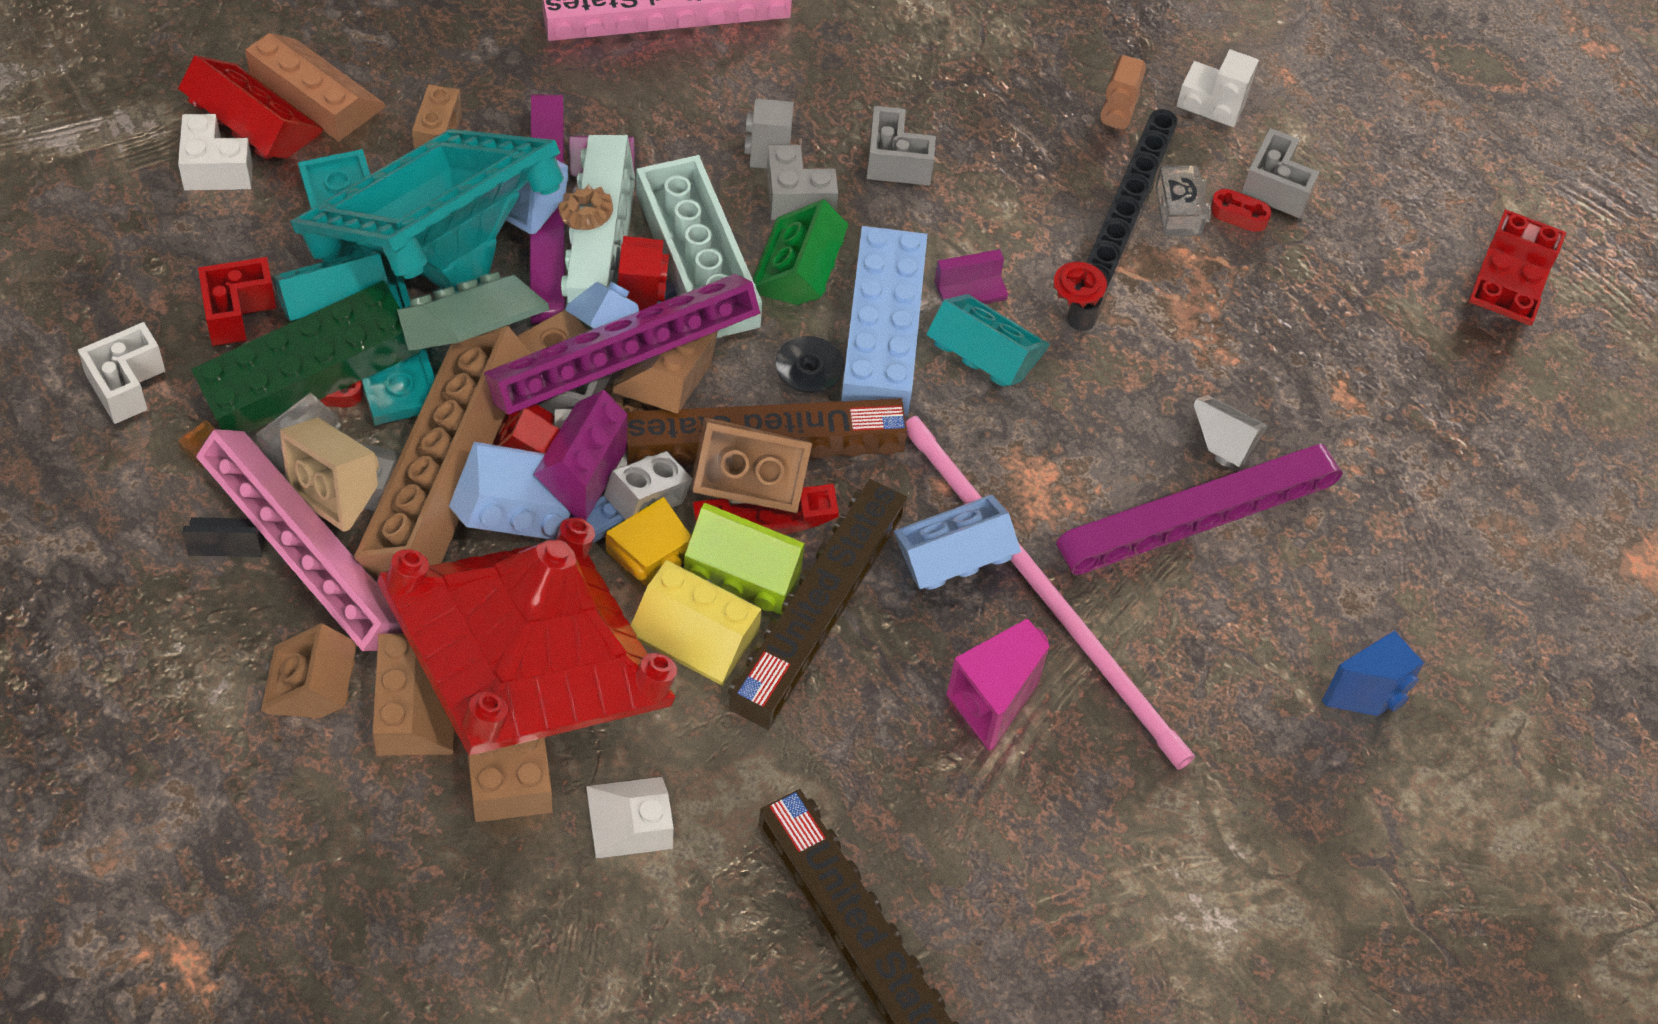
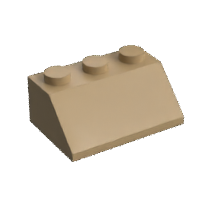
M319 417L281 429L280 436L286 480L314 512L343 532L350 530L378 487L377 471L379 463L375 453Z

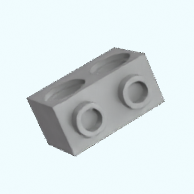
M665 451L654 456H647L641 461L627 466H619L613 470L609 476L604 497L626 520L662 497L667 500L671 508L683 504L693 479Z

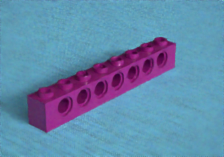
M732 274L484 372L493 403L509 415L761 314L753 283L744 277Z

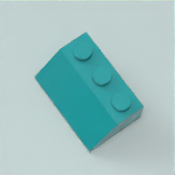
M371 249L271 275L285 316L290 321L305 317L383 280L390 290L381 255Z
M969 294L943 300L926 334L935 340L934 344L939 349L946 352H955L963 357L962 362L977 370L981 368L990 374L989 378L993 382L1004 387L1022 382L1050 346V343Z

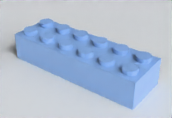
M862 226L841 401L902 398L904 414L908 416L913 386L927 234Z

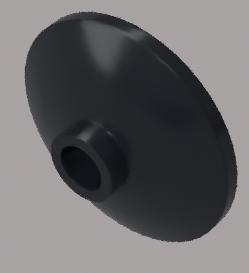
M802 336L794 338L785 343L776 356V371L780 379L787 386L800 392L817 393L833 387L840 380L843 373L844 361L840 351L832 343L819 337Z

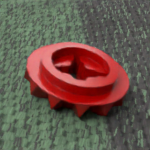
M1070 262L1062 265L1056 271L1053 288L1057 290L1058 298L1067 299L1069 306L1074 302L1079 303L1084 308L1086 304L1096 305L1100 298H1104L1107 281L1104 274L1097 267L1085 262ZM1084 279V287L1076 290L1074 288L1075 285Z

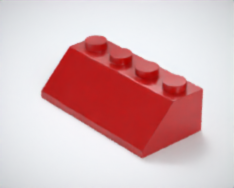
M194 55L178 87L181 92L189 97L187 101L190 104L207 110L211 114H216L218 124L231 128L233 130L231 134L235 138H248V142L255 147L254 152L269 160L273 157L289 158L323 131L321 126L236 63Z

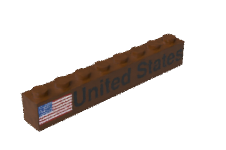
M902 398L681 409L678 414L668 410L626 412L628 465L641 461L647 456H654L665 451L679 465L695 463L704 417L811 442L812 447L809 457L814 458L838 455L859 456L861 454L877 453L890 455L904 452L907 437Z

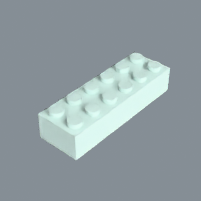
M589 135L587 148H582L581 166L584 169L583 173H578L577 188L580 190L585 189L588 184L593 189L602 187L604 192L611 196L613 213L606 223L591 230H577L570 227L569 238L572 249H567L565 256L568 276H562L561 282L562 295L568 297L566 307L572 300L596 282L606 287H609L611 282L618 285L621 245L623 244V236H628L636 181L628 135ZM589 202L587 205H579L580 209H582L585 206L592 207L591 202ZM581 321L589 331L594 329Z
M696 155L637 168L636 196L654 239L664 240L663 254H669L667 272L675 287L677 296L732 274H737L752 281L760 313L762 314V300L700 156ZM761 314L718 330L716 338L760 328Z

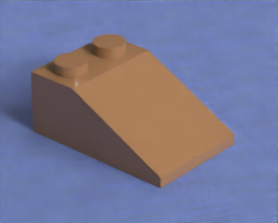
M704 417L690 488L694 493L797 513L812 443Z

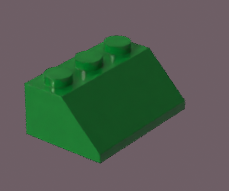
M825 199L777 217L753 276V282L760 296L798 306L811 300H818L825 293L828 278L835 266L837 254L844 242V236L849 225Z

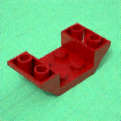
M1505 209L1480 267L1468 302L1532 326L1542 301L1540 297L1547 278L1559 255L1567 232Z

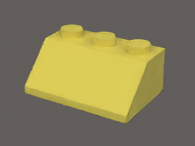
M666 560L647 586L631 627L637 635L638 641L723 686L760 632L762 609Z

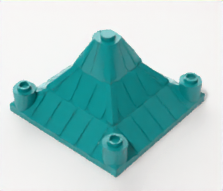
M448 129L294 218L290 223L294 232L303 236L314 259L321 258L325 262L339 256V250L344 246L343 239L356 242L357 245L386 255L396 276H403L405 279H409L420 274L441 289L453 286L454 290H458L457 283L471 279H477V283H479V276L490 272L497 243L496 236L520 196L518 191L528 182L532 191L540 192L541 195L554 193L560 188L559 184L564 180L556 160V156L560 151L556 141L550 139Z

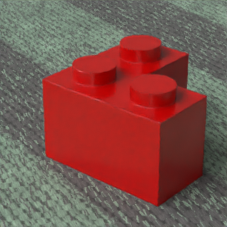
M623 236L618 285L629 291L627 298L638 304L639 311L654 306L658 302H664L669 254H663L664 240Z
M267 257L198 267L205 317L212 346L247 341L243 314L277 309Z
M534 404L509 415L505 413L501 427L492 445L545 454L560 429L553 425L555 420L554 414Z

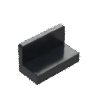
M191 517L190 526H183L182 535L188 556L262 557L265 537L250 519Z

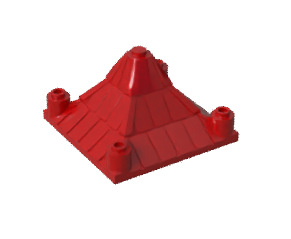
M565 519L560 524L555 540H548L535 546L517 548L512 551H501L484 556L460 559L456 562L429 565L428 559L422 553L412 549H402L393 555L389 571L379 574L377 584L469 756L671 707L675 700V695L671 690L677 675L675 663L671 658L663 654H647L641 642L638 641L637 635L624 617L621 608L610 594L608 586L600 573L597 572L596 566L588 555L595 537V531L591 524L584 519Z

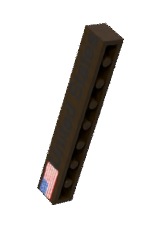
M872 479L868 480L863 490L858 488L854 492L849 503L850 510L846 515L841 514L836 520L832 531L834 534L830 541L825 539L821 543L816 554L817 561L813 567L807 566L804 569L799 580L800 587L795 594L792 592L788 594L782 605V615L778 621L773 619L769 623L764 634V643L760 648L756 646L753 648L746 662L747 669L742 676L737 674L732 680L728 689V694L731 695V712L770 730L894 533L893 531L896 530L903 519L907 502L906 495Z
M798 789L760 808L758 823L760 830L883 1023L959 1024L957 1021L952 1022L945 1012V1003L939 991L934 987L930 989L923 978L924 971L918 959L914 955L909 956L902 946L903 940L898 928L893 923L888 924L881 913L882 907L877 896L872 891L867 892L861 883V874L856 864L852 860L847 861L840 851L841 844L832 829L827 830L820 820V810L814 800L811 798L807 800L801 789Z

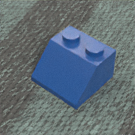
M1394 630L1341 663L1322 702L1328 707L1379 716L1388 709L1394 712L1408 701L1409 696L1407 693L1418 683L1419 678L1417 675L1424 662Z

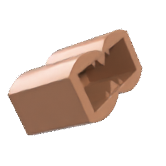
M1121 55L1118 58L1106 89V99L1101 110V121L1103 124L1122 130L1126 129L1130 124L1146 72L1143 60Z

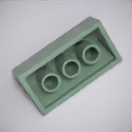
M499 271L479 276V283H477V279L457 283L458 290H454L453 286L433 291L434 298H431L430 294L409 299L410 306L398 309L397 311L408 351L459 343L550 310L549 305L515 275L500 277Z

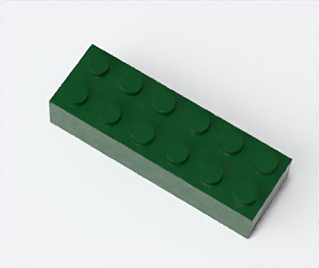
M383 280L202 363L191 370L221 430L244 431L248 434L329 394L342 390L420 353L419 349L408 351L397 311L400 307Z

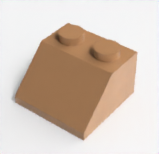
M321 623L275 645L261 711L274 715L322 718L344 708L349 697L348 687L351 671L355 665L354 655L357 644L349 637Z

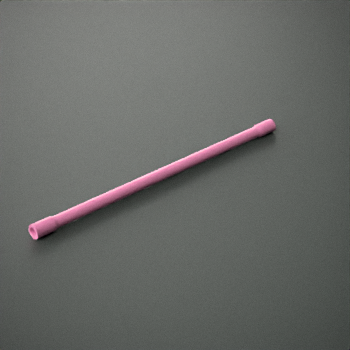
M918 416L909 418L906 421L907 436L918 450L925 454L964 504L981 499L980 494L940 447L935 436ZM1019 543L1021 552L1012 555L1013 557L1010 561L1155 738L1159 748L1176 769L1180 770L1192 762L1195 755L1178 734L1165 723Z

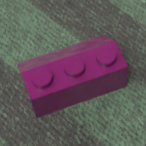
M605 390L576 402L533 473L575 518L587 521L609 482L610 474L617 468L627 450V413Z

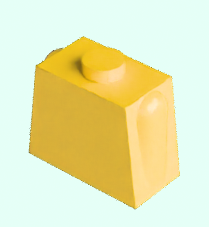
M662 497L606 532V552L647 587L666 560L680 567L684 564L685 553L692 535L682 524L667 500Z

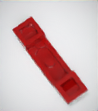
M834 484L803 487L797 513L749 503L729 505V499L724 498L693 502L695 522H697L703 504L707 503L783 535L804 531L839 517Z

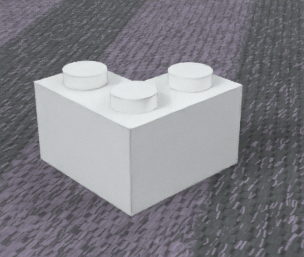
M1229 49L1220 70L1194 61L1182 84L1176 107L1235 127L1245 106L1259 59Z
M183 114L178 165L184 190L251 189L253 163L248 138H221L216 114Z
M144 322L78 349L85 375L114 424L147 410L140 382L165 372L159 346Z

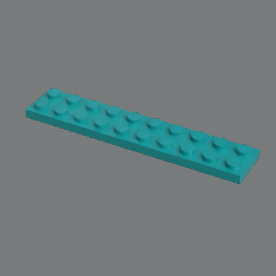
M363 149L298 162L299 172L310 209L370 175ZM342 239L344 246L339 250L340 255L336 258L368 250V248L357 245L356 242ZM380 253L393 297L400 309L410 306V298L403 276H396L386 255ZM425 348L419 349L420 353L361 380L374 426L419 415L435 380Z

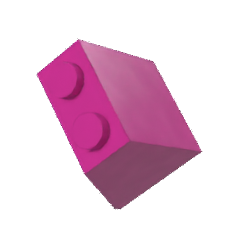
M1028 618L954 659L946 695L988 751L995 748L1040 681L1049 650V643L1044 632L1039 628H1035Z

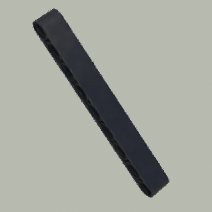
M1157 109L1151 113L1086 263L1097 267L1104 274L1107 288L1104 298H1100L1096 305L1088 303L1082 308L1079 303L1073 302L1069 306L1067 321L1076 330L1087 331L1095 326L1164 164L1178 122L1176 115L1169 110ZM1084 279L1076 285V290L1084 287Z

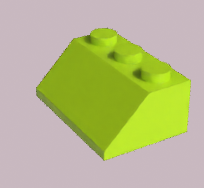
M704 503L685 553L684 569L707 581H712V584L718 587L721 585L722 589L754 603L764 611H774L782 615L781 609L786 597L790 592L794 593L799 584L805 543Z

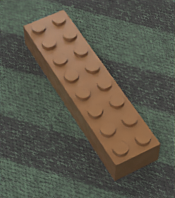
M509 326L501 327L450 345L354 556L377 581L381 572L389 571L393 555L402 549H412L422 553L428 559L429 565L442 562L460 520L451 510L449 504L473 443L479 442L492 445L505 416V412L493 403L484 372L531 354Z

